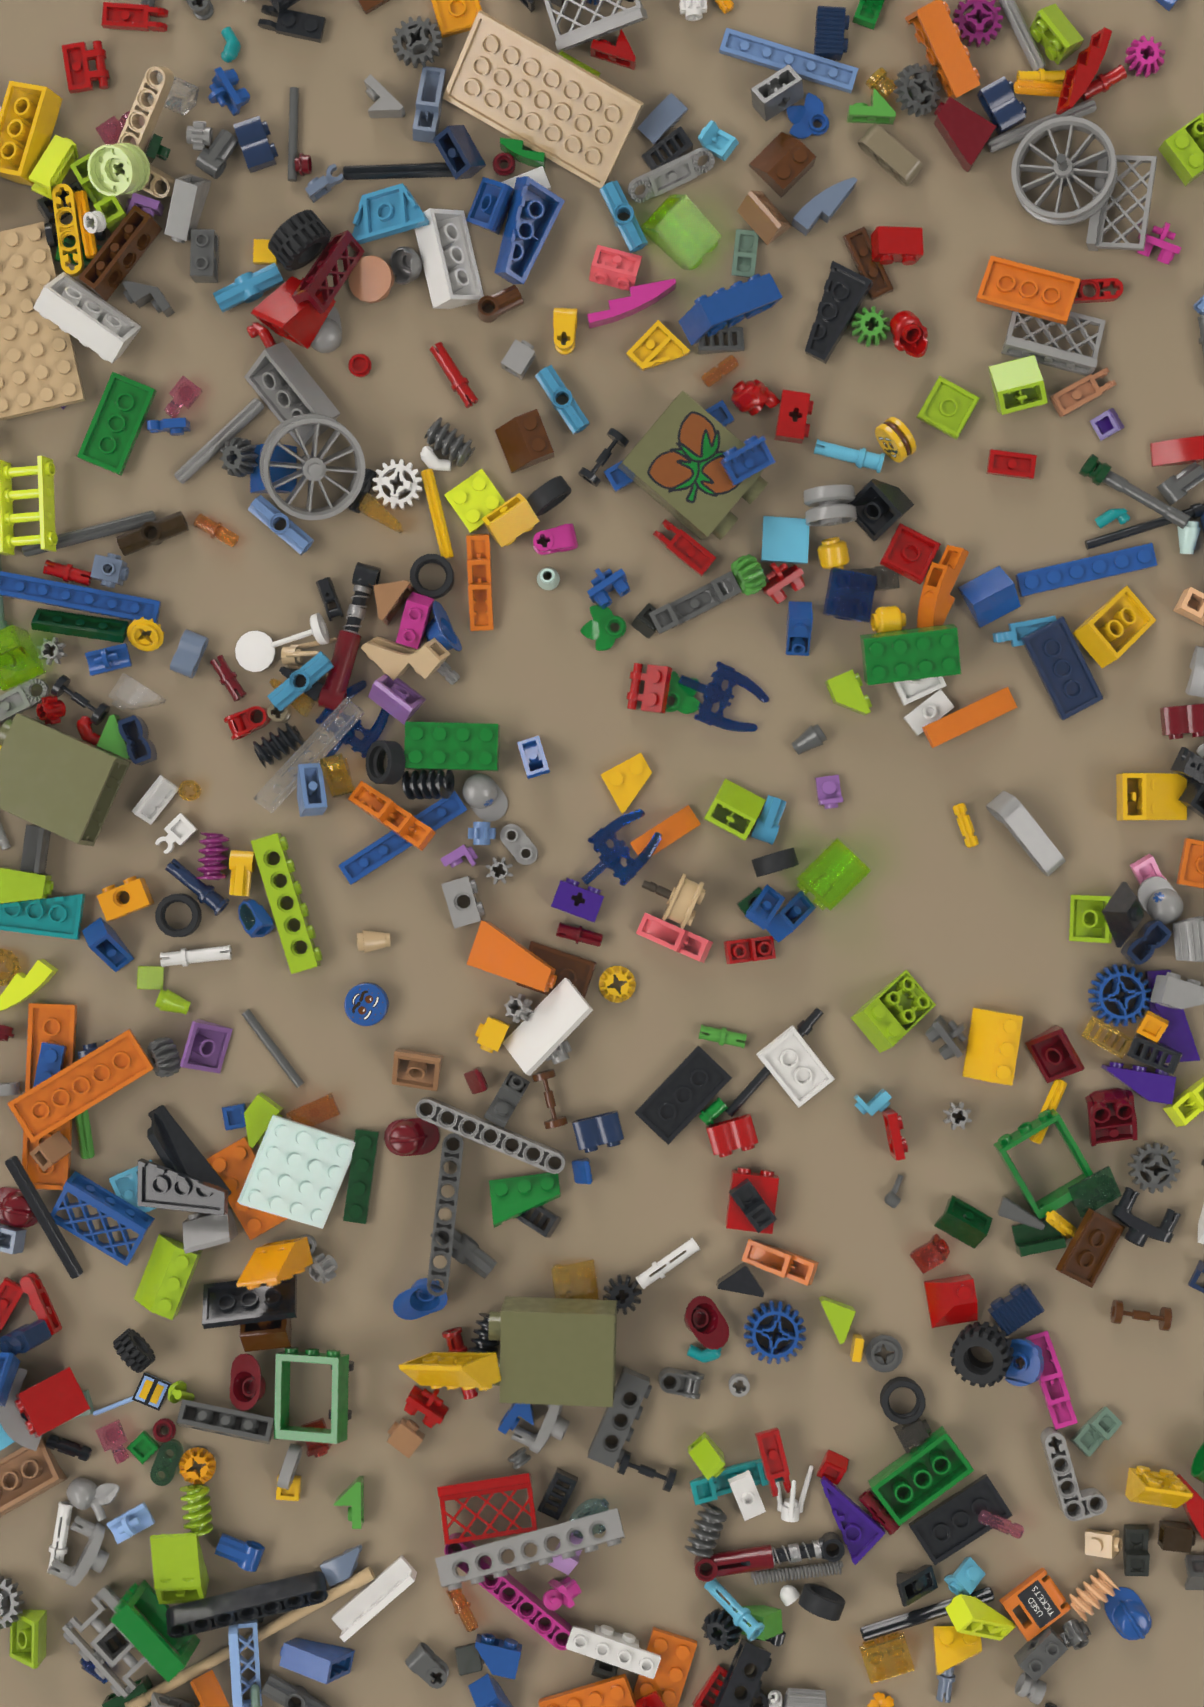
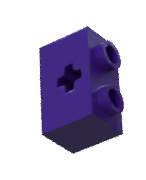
M566 878V881L560 880L551 907L595 922L604 896L600 895L601 890L588 886L587 890L578 887L580 882L570 878ZM582 893L585 903H580L576 906L572 896Z

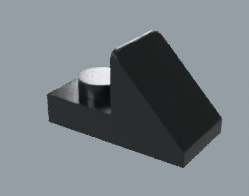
M925 1564L910 1574L896 1573V1584L904 1607L938 1588L932 1565Z

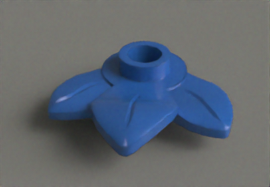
M808 93L806 95L804 106L795 105L786 109L788 119L794 124L789 131L792 136L798 139H805L810 135L820 136L827 132L829 119L823 113L824 104L814 94ZM818 121L822 126L816 128L813 123Z

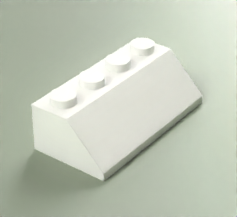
M429 208L424 211L425 216L429 220V225L415 228V233L433 309H452L478 303L484 294L464 211Z
M62 272L44 286L33 307L43 318L51 320L63 332L71 334L83 346L91 348L102 359L111 363L123 354L141 329L139 324L65 272Z

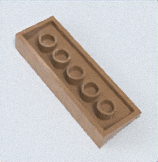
M41 1437L36 1451L22 1447L0 1460V1517L68 1479L54 1458L50 1448L46 1447L44 1437Z

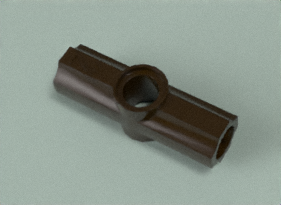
M179 511L157 521L146 522L142 527L119 535L116 538L123 555L127 556L149 546L160 545L166 539L189 531L183 513ZM157 528V536L154 539H149V530Z

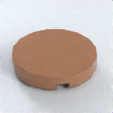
M372 255L362 257L349 275V288L353 295L361 301L371 304L380 302L389 295L391 286L394 284L393 270L380 257Z

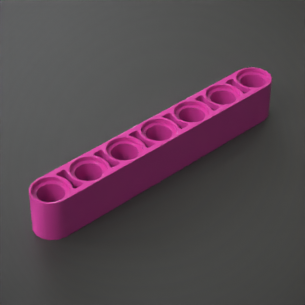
M454 1533L451 1534L449 1537L450 1539L459 1538L461 1534ZM471 1541L458 1543L462 1549L454 1551L450 1548V1545H445L444 1552L445 1555H449L477 1546ZM484 1556L480 1560V1567L483 1570L491 1567V1558ZM466 1562L458 1565L466 1574L469 1572V1566ZM508 1573V1575L495 1580H489L485 1576V1581L478 1583L555 1648L567 1650L568 1638L564 1640L559 1639L557 1634L565 1632L570 1635L572 1626L554 1610L547 1609L542 1600ZM509 1587L514 1589L515 1593L507 1595L503 1590ZM528 1602L532 1604L533 1608L525 1610L521 1605ZM543 1617H547L550 1619L551 1623L543 1625L539 1622V1620Z

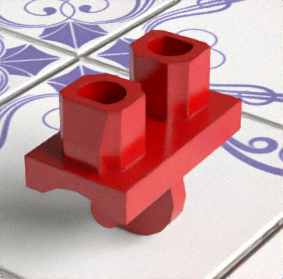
M773 562L769 565L772 571L765 575L769 582L766 583L762 591L779 604L787 598L782 589L789 584L792 590L796 592L805 586L801 576L804 572L801 567L798 568L795 564L788 568L786 563L778 567Z
M414 1385L405 1400L407 1403L404 1411L410 1415H415L419 1410L425 1414L422 1420L423 1423L432 1428L437 1423L441 1424L449 1407L444 1405V1400L437 1396L440 1391L439 1389H434L433 1392H430L426 1388L422 1390Z

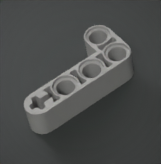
M1002 791L986 805L988 811L1006 826L1036 866L1047 877L1066 862L1062 854L1016 797L1006 791Z
M1054 1427L1044 1429L1041 1433V1442L1058 1503L1063 1514L1071 1521H1079L1104 1513L1107 1509V1501L1098 1489L1087 1488L1079 1490L1063 1435L1059 1430H1055ZM1054 1436L1056 1437V1439H1054L1055 1445L1057 1447L1056 1450L1050 1443L1052 1441V1437ZM1063 1458L1064 1464L1060 1467H1055V1461ZM1071 1481L1069 1488L1061 1489L1063 1482ZM1094 1497H1099V1502L1091 1506L1090 1500ZM1076 1503L1077 1508L1072 1512H1068V1506Z

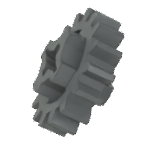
M418 16L417 21H413V18L409 17V23L407 24L401 21L402 28H395L397 36H392L393 49L397 53L398 60H403L405 66L412 62L414 68H417L418 63L426 67V61L428 60L434 63L433 56H440L438 48H443L442 35L438 31L437 24L431 25L429 18L423 22L421 16ZM429 34L432 36V42L429 41ZM403 42L406 44V51L403 48Z
M918 63L912 66L909 65L897 73L899 79L894 81L898 88L893 90V93L899 96L895 101L896 103H902L901 110L908 109L909 116L915 113V116L919 117L932 112V109L937 107L936 101L941 98L937 95L941 87L935 84L939 79H933L934 71L927 72L926 65L921 67Z
M1154 1142L1153 1147L1149 1143H1145V1149L1137 1147L1138 1154L1130 1155L1134 1162L1128 1163V1166L1133 1168L1128 1174L1136 1177L1132 1182L1136 1185L1140 1184V1189L1143 1191L1148 1187V1191L1153 1194L1155 1188L1160 1193H1163V1186L1171 1189L1170 1181L1177 1182L1178 1180L1174 1173H1180V1170L1175 1168V1165L1179 1164L1180 1161L1172 1159L1176 1153L1172 1150L1167 1152L1168 1146L1166 1145L1160 1148V1144ZM1161 1154L1167 1159L1168 1165L1163 1163ZM1155 1164L1158 1165L1159 1167H1161V1168H1158V1169H1154L1153 1171H1151L1150 1169L1146 1168V1167L1154 1166ZM1140 1171L1146 1174L1147 1181L1142 1178Z
M0 1576V1588L3 1589V1591L0 1589V1617H3V1619L0 1618V1629L10 1627L12 1623L19 1620L17 1615L23 1613L19 1606L25 1603L24 1600L19 1598L23 1591L17 1592L16 1590L19 1584H11L12 1578L4 1579L3 1576Z

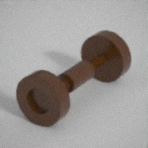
M554 1069L532 1074L533 1082L543 1080L545 1088L543 1093L547 1108H550L552 1119L544 1122L545 1129L568 1124L566 1116H556L554 1108L556 1103L553 1091L550 1090L547 1079L556 1076Z
M1114 1300L1111 1306L1110 1317L1112 1323L1120 1324L1123 1315L1132 1316V1319L1159 1320L1160 1330H1170L1172 1323L1171 1308L1162 1307L1158 1316L1151 1315L1147 1311H1124L1123 1301Z

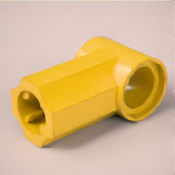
M231 850L229 858V870H231L229 895L250 896L252 872H254L256 857L253 851Z

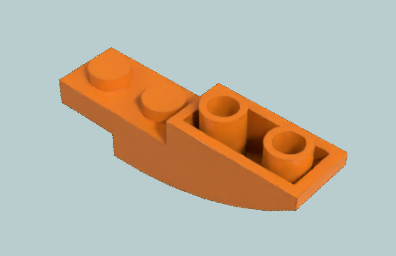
M947 545L940 562H932L919 601L917 628L944 624L955 600L950 593L969 554L964 548Z

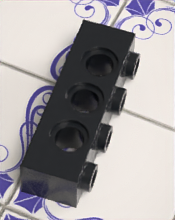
M742 1638L713 1707H752V1698L754 1694H758L762 1686V1680L760 1679L763 1672H767L771 1665V1653ZM750 1663L754 1664V1671L749 1675H745V1666ZM739 1686H744V1694L741 1697H735V1689Z

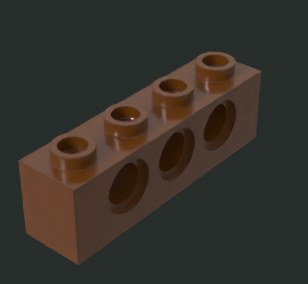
M134 205L78 279L90 291L107 302L162 228L152 216Z

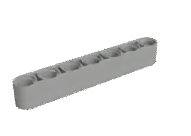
M424 1097L416 1105L415 1110L419 1118L544 1171L557 1174L565 1167L566 1160L562 1152L506 1128L503 1129L492 1122L437 1099ZM422 1103H430L433 1107V1112L431 1114L423 1113L421 1110ZM449 1111L453 1113L454 1121L452 1123H446L442 1119L444 1112ZM465 1121H473L476 1129L473 1132H467L463 1127ZM489 1129L494 1130L497 1133V1139L494 1141L487 1140L485 1131ZM510 1138L516 1139L519 1146L517 1149L511 1150L506 1146V1141ZM532 1147L537 1148L540 1151V1156L535 1159L530 1158L527 1154L528 1149ZM556 1156L561 1159L562 1164L554 1168L550 1166L548 1160Z

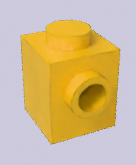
M488 1016L485 1024L480 1023L475 1036L479 1037L477 1043L481 1044L480 1049L489 1053H493L494 1050L498 1052L510 1024Z

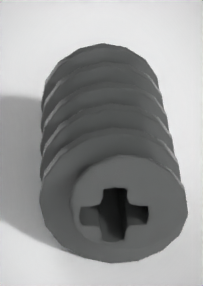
M440 417L428 429L424 439L427 438L428 445L435 443V450L442 449L443 456L450 454L449 460L451 462L457 460L456 465L462 467L471 457L476 447L470 448L471 439L466 443L463 442L464 434L456 437V428L449 432V423L441 426L443 418Z
M703 1503L701 1506L706 1510L697 1512L702 1517V1520H694V1523L699 1528H691V1532L696 1536L687 1538L692 1543V1546L685 1545V1548L695 1555L711 1557L714 1553L712 1548L717 1546L716 1540L720 1538L719 1531L723 1530L724 1527L722 1522L727 1520V1516L720 1508L710 1503Z

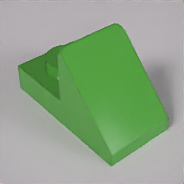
M873 89L871 95V106H867L865 103H855L849 106L847 112V122L893 125L896 117V112L876 89Z
M358 1476L334 1502V1506H352L348 1507V1521H352V1529H362L364 1523V1476Z

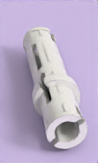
M230 945L194 950L182 948L181 951L161 952L160 958L162 960L160 962L162 967L182 965L184 967L191 963L232 960V954H230L232 950Z
M692 1237L657 1263L656 1261L651 1263L652 1266L635 1278L644 1290L657 1279L666 1277L665 1274L701 1249ZM684 1250H686V1252H685L684 1254H682L681 1256H679L677 1259H675V1260L672 1261L671 1263L669 1262L670 1260H672L673 1258H675L677 1255H679L680 1253H682ZM665 1264L667 1265V1266H665L664 1268H662L661 1270H659L657 1273H655L654 1275H652L651 1277L649 1276L650 1274H652L653 1272H655L656 1270H658V1269H659L660 1267H662L663 1265H665Z
M60 1501L58 1503L53 1543L49 1546V1552L51 1553L49 1567L50 1565L52 1566L53 1559L63 1563L64 1556L68 1553L66 1544L73 1508L69 1501Z

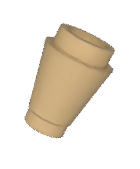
M362 930V933H357L358 951L367 953L390 947V933Z

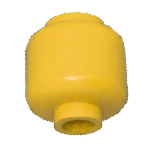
M839 537L822 540V544L817 549L821 567L830 569L831 573L844 570L843 566L850 561L847 543L844 540H840Z
M897 606L878 607L875 613L871 614V628L873 632L898 631L906 626V615L901 613Z

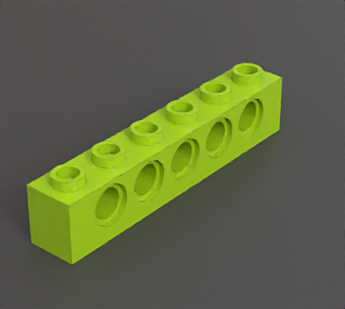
M275 833L252 840V848L291 974L320 966V961L323 960L322 953L319 947H315L313 941L316 938L313 926L308 924L306 918L309 916L307 905L301 902L299 894H302L300 882L294 879L293 872L296 869L292 858L288 859L286 850L289 849L286 837H282L281 833ZM273 852H277L280 856V861L277 865H272L269 861V856ZM280 874L285 875L287 878V883L284 887H279L276 884V878ZM286 896L291 897L294 901L291 909H286L283 906V899ZM293 918L298 919L300 922V929L296 932L292 931L289 926ZM300 940L307 944V951L304 954L299 953L296 949V944Z

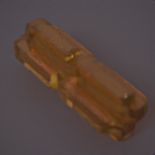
M729 355L718 363L717 368L714 366L702 375L701 379L707 387H711L722 379L723 374L726 376L738 367V361L733 355Z

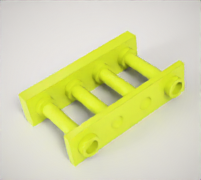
M37 456L38 465L13 468L11 463L0 460L1 555H15V546L40 544L42 550L56 552L58 537L55 532V466L53 459ZM38 475V489L12 490L13 477ZM39 498V512L13 514L14 500ZM40 521V535L14 537L13 525L15 523Z

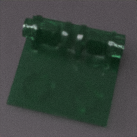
M1109 1166L1068 1188L1073 1199L1071 1202L1077 1208L1081 1218L1085 1216L1088 1208L1095 1211L1122 1196Z

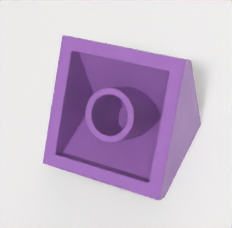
M387 674L375 680L368 695L371 700L403 725H405V722H408L426 700L401 679L397 678L393 681Z
M200 1019L193 1021L180 1067L220 1073L233 1029Z

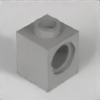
M515 339L501 362L502 368L522 380L536 357V353L533 350L534 347L527 341L522 340L519 342Z

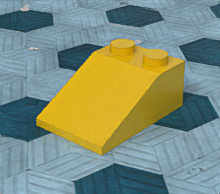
M1126 585L1085 620L1072 634L1098 665L1104 668L1117 660L1156 619Z

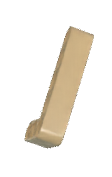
M154 66L147 70L117 144L130 143V139L133 137L136 141V146L145 152L174 82V75L169 68ZM159 71L163 75V80L161 83L157 81V74ZM150 93L154 98V102L152 105H150L148 102V96ZM141 115L145 120L143 127L139 124V117ZM150 165V177L143 190L157 198L172 197L175 179ZM163 181L167 185V191L165 193L161 189V183Z

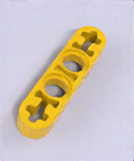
M61 183L52 190L62 269L69 276L76 277L84 270L78 213L74 191L67 184ZM63 190L69 194V196L65 197L68 207H64L62 199L58 197V195H62ZM64 213L72 214L73 220L70 224L64 225L61 223V216ZM67 236H73L76 239L75 245L71 248H67L63 244ZM65 253L73 254V260L78 263L74 270L67 267V265L71 264V258L68 254L65 255Z

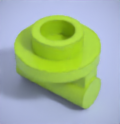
M182 1380L173 1383L168 1389V1400L171 1403H177L182 1399L194 1401L195 1396L193 1393L186 1392L187 1385Z

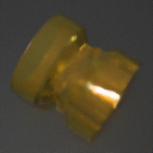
M883 67L875 71L865 83L869 89H876L884 99L897 88L894 84L895 80L887 76V71Z

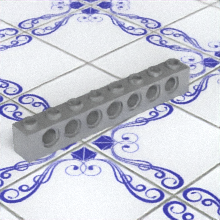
M618 1508L438 1557L435 1560L441 1587H448V1591L462 1588L461 1583L471 1581V1585L484 1582L485 1576L494 1575V1578L508 1575L507 1570L516 1568L517 1572L528 1570L531 1568L530 1564L539 1562V1565L542 1566L552 1563L554 1557L561 1555L562 1559L576 1556L575 1552L584 1549L585 1553L599 1550L598 1545L607 1543L608 1547L621 1544V1539L625 1538ZM597 1525H603L606 1529V1533L602 1538H595L593 1535V1529ZM575 1531H580L583 1534L582 1542L577 1545L572 1544L570 1540L571 1534ZM553 1537H557L560 1540V1547L556 1551H551L548 1548V1541ZM529 1544L537 1546L538 1551L534 1557H528L525 1554V1548ZM506 1550H512L515 1554L513 1562L506 1564L502 1559L503 1553ZM484 1556H489L492 1560V1565L487 1570H483L480 1567V1560ZM462 1562H466L469 1566V1572L465 1576H460L457 1572V1567Z

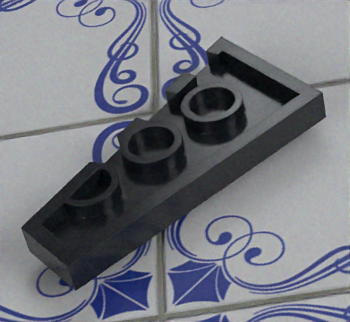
M832 261L831 271L824 286V294L817 309L816 320L813 322L805 348L806 354L825 364L873 285L872 280Z

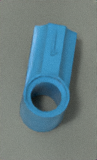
M768 795L760 818L756 820L751 837L773 845L780 827L778 824L787 802Z

